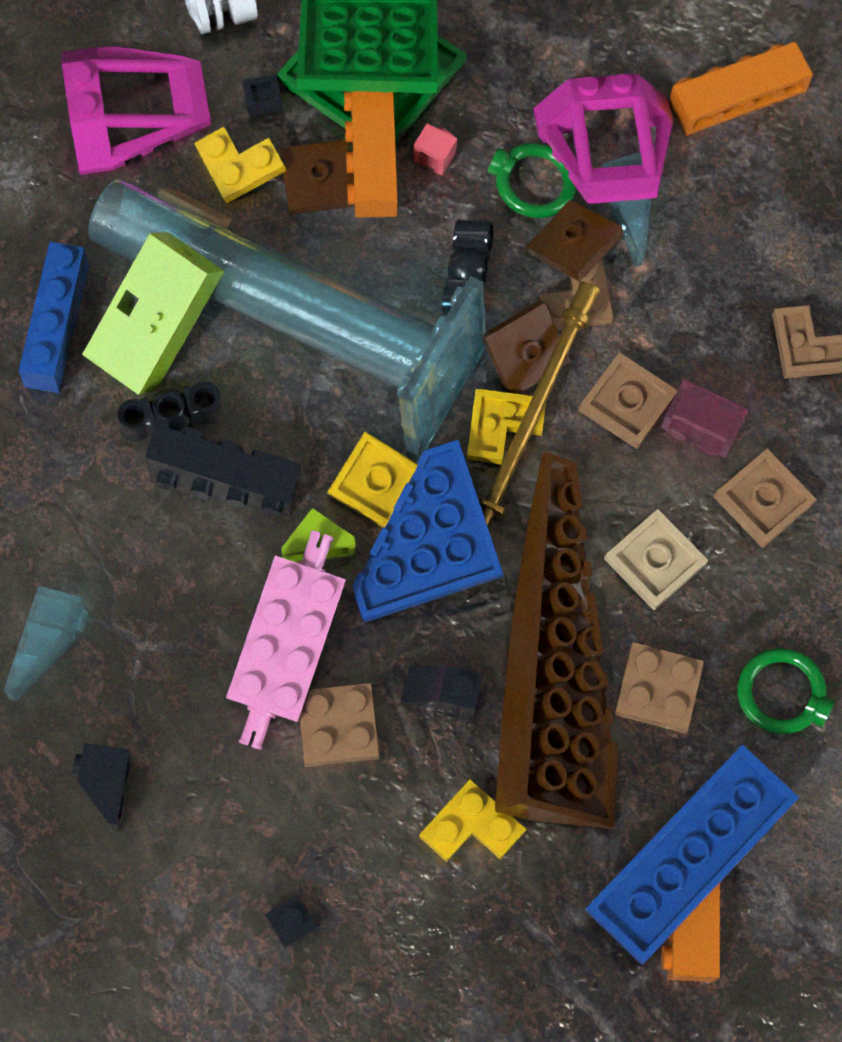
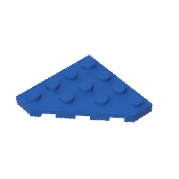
M459 440L423 451L409 483H406L393 508L394 511L385 528H382L375 541L361 573H358L352 587L364 623L504 577Z

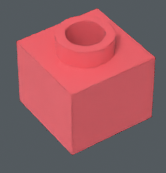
M427 123L414 144L413 161L443 176L456 155L457 138L447 129L442 127L436 128Z

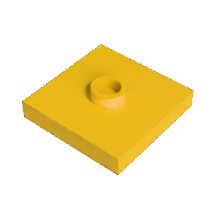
M364 432L327 494L378 526L385 528L406 483H409L418 465L374 436Z

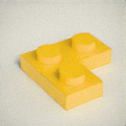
M222 127L194 143L226 204L287 171L270 138L239 154L225 127Z
M476 389L466 460L502 464L506 431L517 432L533 396ZM546 403L531 435H542Z
M469 779L419 834V838L448 862L470 836L473 835L501 860L526 832V828L512 816L495 812V801Z

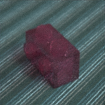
M683 379L665 415L661 428L667 430V433L677 440H688L699 445V448L708 455H720L726 458L748 409Z

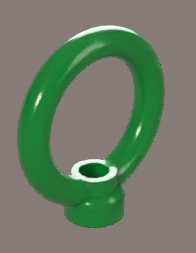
M541 143L521 144L509 151L499 147L487 170L488 173L496 176L497 190L506 205L515 212L530 218L555 216L569 200H573L576 192V187L569 178V171L562 162L558 163L552 155V148ZM526 157H541L552 162L559 169L563 178V188L560 195L554 201L541 205L531 204L519 198L512 190L509 176L515 163Z
M773 648L757 654L744 666L738 680V699L745 715L756 726L771 733L791 734L807 728L812 723L823 728L836 702L827 697L825 679L816 663L805 654L793 649ZM779 662L789 663L801 669L808 677L812 688V696L805 710L800 715L791 719H776L766 715L756 705L752 694L753 682L759 671L767 665Z

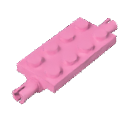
M311 530L302 561H297L296 563L278 556L274 557L226 696L227 699L247 705V710L250 711L242 736L238 742L248 746L252 733L255 731L256 735L251 747L262 750V744L271 718L275 719L276 716L298 722L346 579L325 573V570L322 569L334 538L324 534L320 547L317 548L320 532Z

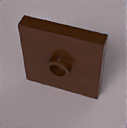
M346 140L279 148L280 159L287 170L283 173L289 215L355 206L348 205L347 184H354L353 173H347L346 152H349V147Z
M569 200L526 245V249L529 255L580 282L624 235L622 226Z
M540 300L481 335L506 393L520 394L540 381L560 337L545 302ZM568 355L561 368L571 363Z

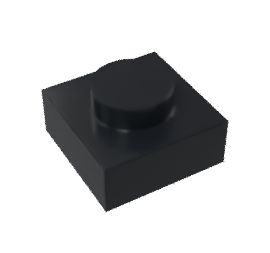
M276 74L243 79L248 116L282 111Z
M299 895L294 896L265 914L266 919L284 949L318 930L317 925Z

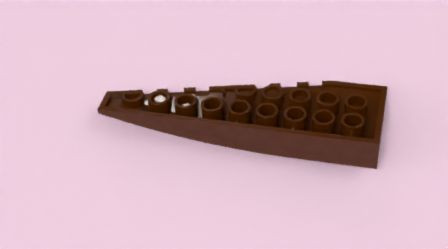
M545 452L542 454L514 605L504 691L495 812L525 820L611 829L614 828L618 749L617 742H612L610 725L614 724L612 708H607L604 688L608 687L607 673L603 672L599 655L603 653L596 597L595 593H590L588 578L592 576L591 562L586 561L583 544L587 540L586 527L582 526L578 509L583 506L577 465L574 461Z

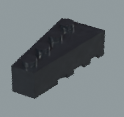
M157 417L145 456L151 482L155 483V486L166 491H175L176 488L190 491L192 496L204 500H209L211 497L223 499L225 503L236 508H245L246 505L260 508L262 513L269 516L280 517L281 514L291 516L301 480V464L259 450H252L251 455L244 453V449L235 442L223 439L213 443L201 436V431L187 427L186 432L182 433L168 428L170 421Z

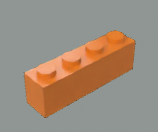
M796 42L784 46L783 44H777L769 48L765 53L757 56L747 55L732 65L714 67L707 71L706 74L693 79L691 77L681 79L672 88L669 105L684 135L687 136L807 91L813 74Z
M344 91L345 111H351L352 121H345L346 142L353 143V152H346L347 173H354V184H347L348 205H355V218L397 217L393 92Z
M720 883L668 937V946L662 947L661 966L662 969L668 970V980L714 982L720 978Z

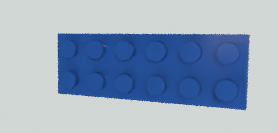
M742 744L585 910L643 965L797 801L799 796Z

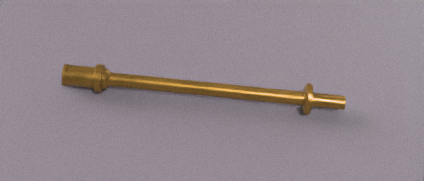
M581 281L570 307L564 309L562 313L565 324L487 499L478 498L488 529L495 515L504 517L506 513L505 509L500 506V502L577 332L587 328L590 318L588 316L600 293V289L591 283Z

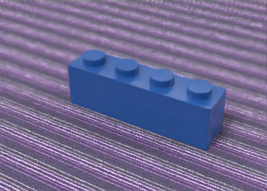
M49 242L19 367V374L25 388L60 393L89 268L84 247Z

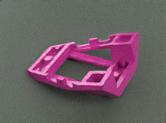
M116 46L91 47L61 52L70 124L80 175L115 170L125 165L126 160L139 154L143 157L153 152L154 147L172 139L175 142L211 125L201 62L185 56ZM99 72L167 73L175 114H105ZM107 128H164L112 148Z
M638 74L568 79L534 107L533 113L538 136L543 143L547 142L550 145L552 155L558 163L562 162L569 171L570 180L588 204L658 197L664 161L673 126V117L668 98ZM633 107L642 165L593 169L584 111ZM652 126H656L655 148L653 147L650 129ZM572 128L577 160L562 136L565 133H572Z

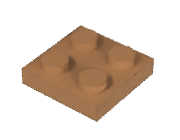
M619 352L580 404L578 411L638 449L674 400L678 390Z
M768 449L764 450L724 484L713 496L762 548L767 546L817 501Z
M632 642L614 715L686 734L691 721L704 661Z
M371 683L308 690L299 716L305 767L379 759Z

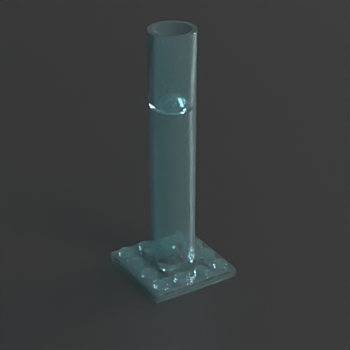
M115 179L104 189L90 217L88 232L89 239L93 243L134 262L149 233L170 232L225 271L209 299L397 388L407 456L419 461L423 451L428 448L486 348L481 338V335L486 332L484 286L482 281L470 276L464 287L459 286L452 296L449 313L446 317L441 316L434 326L124 179Z

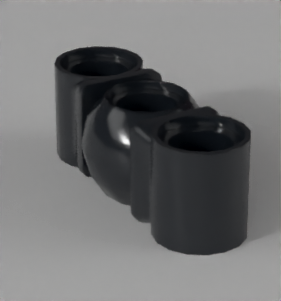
M456 220L452 243L454 252L449 259L448 278L446 279V286L442 297V313L444 316L480 318L484 295L482 286L487 279L488 260L490 259L494 238L492 222Z
M203 381L194 384L192 387H183L184 393L176 389H164L156 393L150 401L148 396L140 400L129 399L124 401L117 411L121 432L128 440L134 442L142 441L148 436H152L157 417L170 421L168 428L179 432L184 430L190 422L192 427L200 423L211 424L222 413L220 392L213 383ZM204 398L214 401L209 407L202 408L196 405L199 400ZM168 407H175L179 410L173 416L162 414V411ZM132 416H141L144 418L143 421L137 425H130L126 423L127 420Z

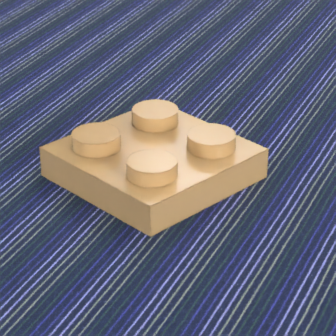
M659 509L653 512L606 553L604 557L608 564L654 611L708 562V559Z

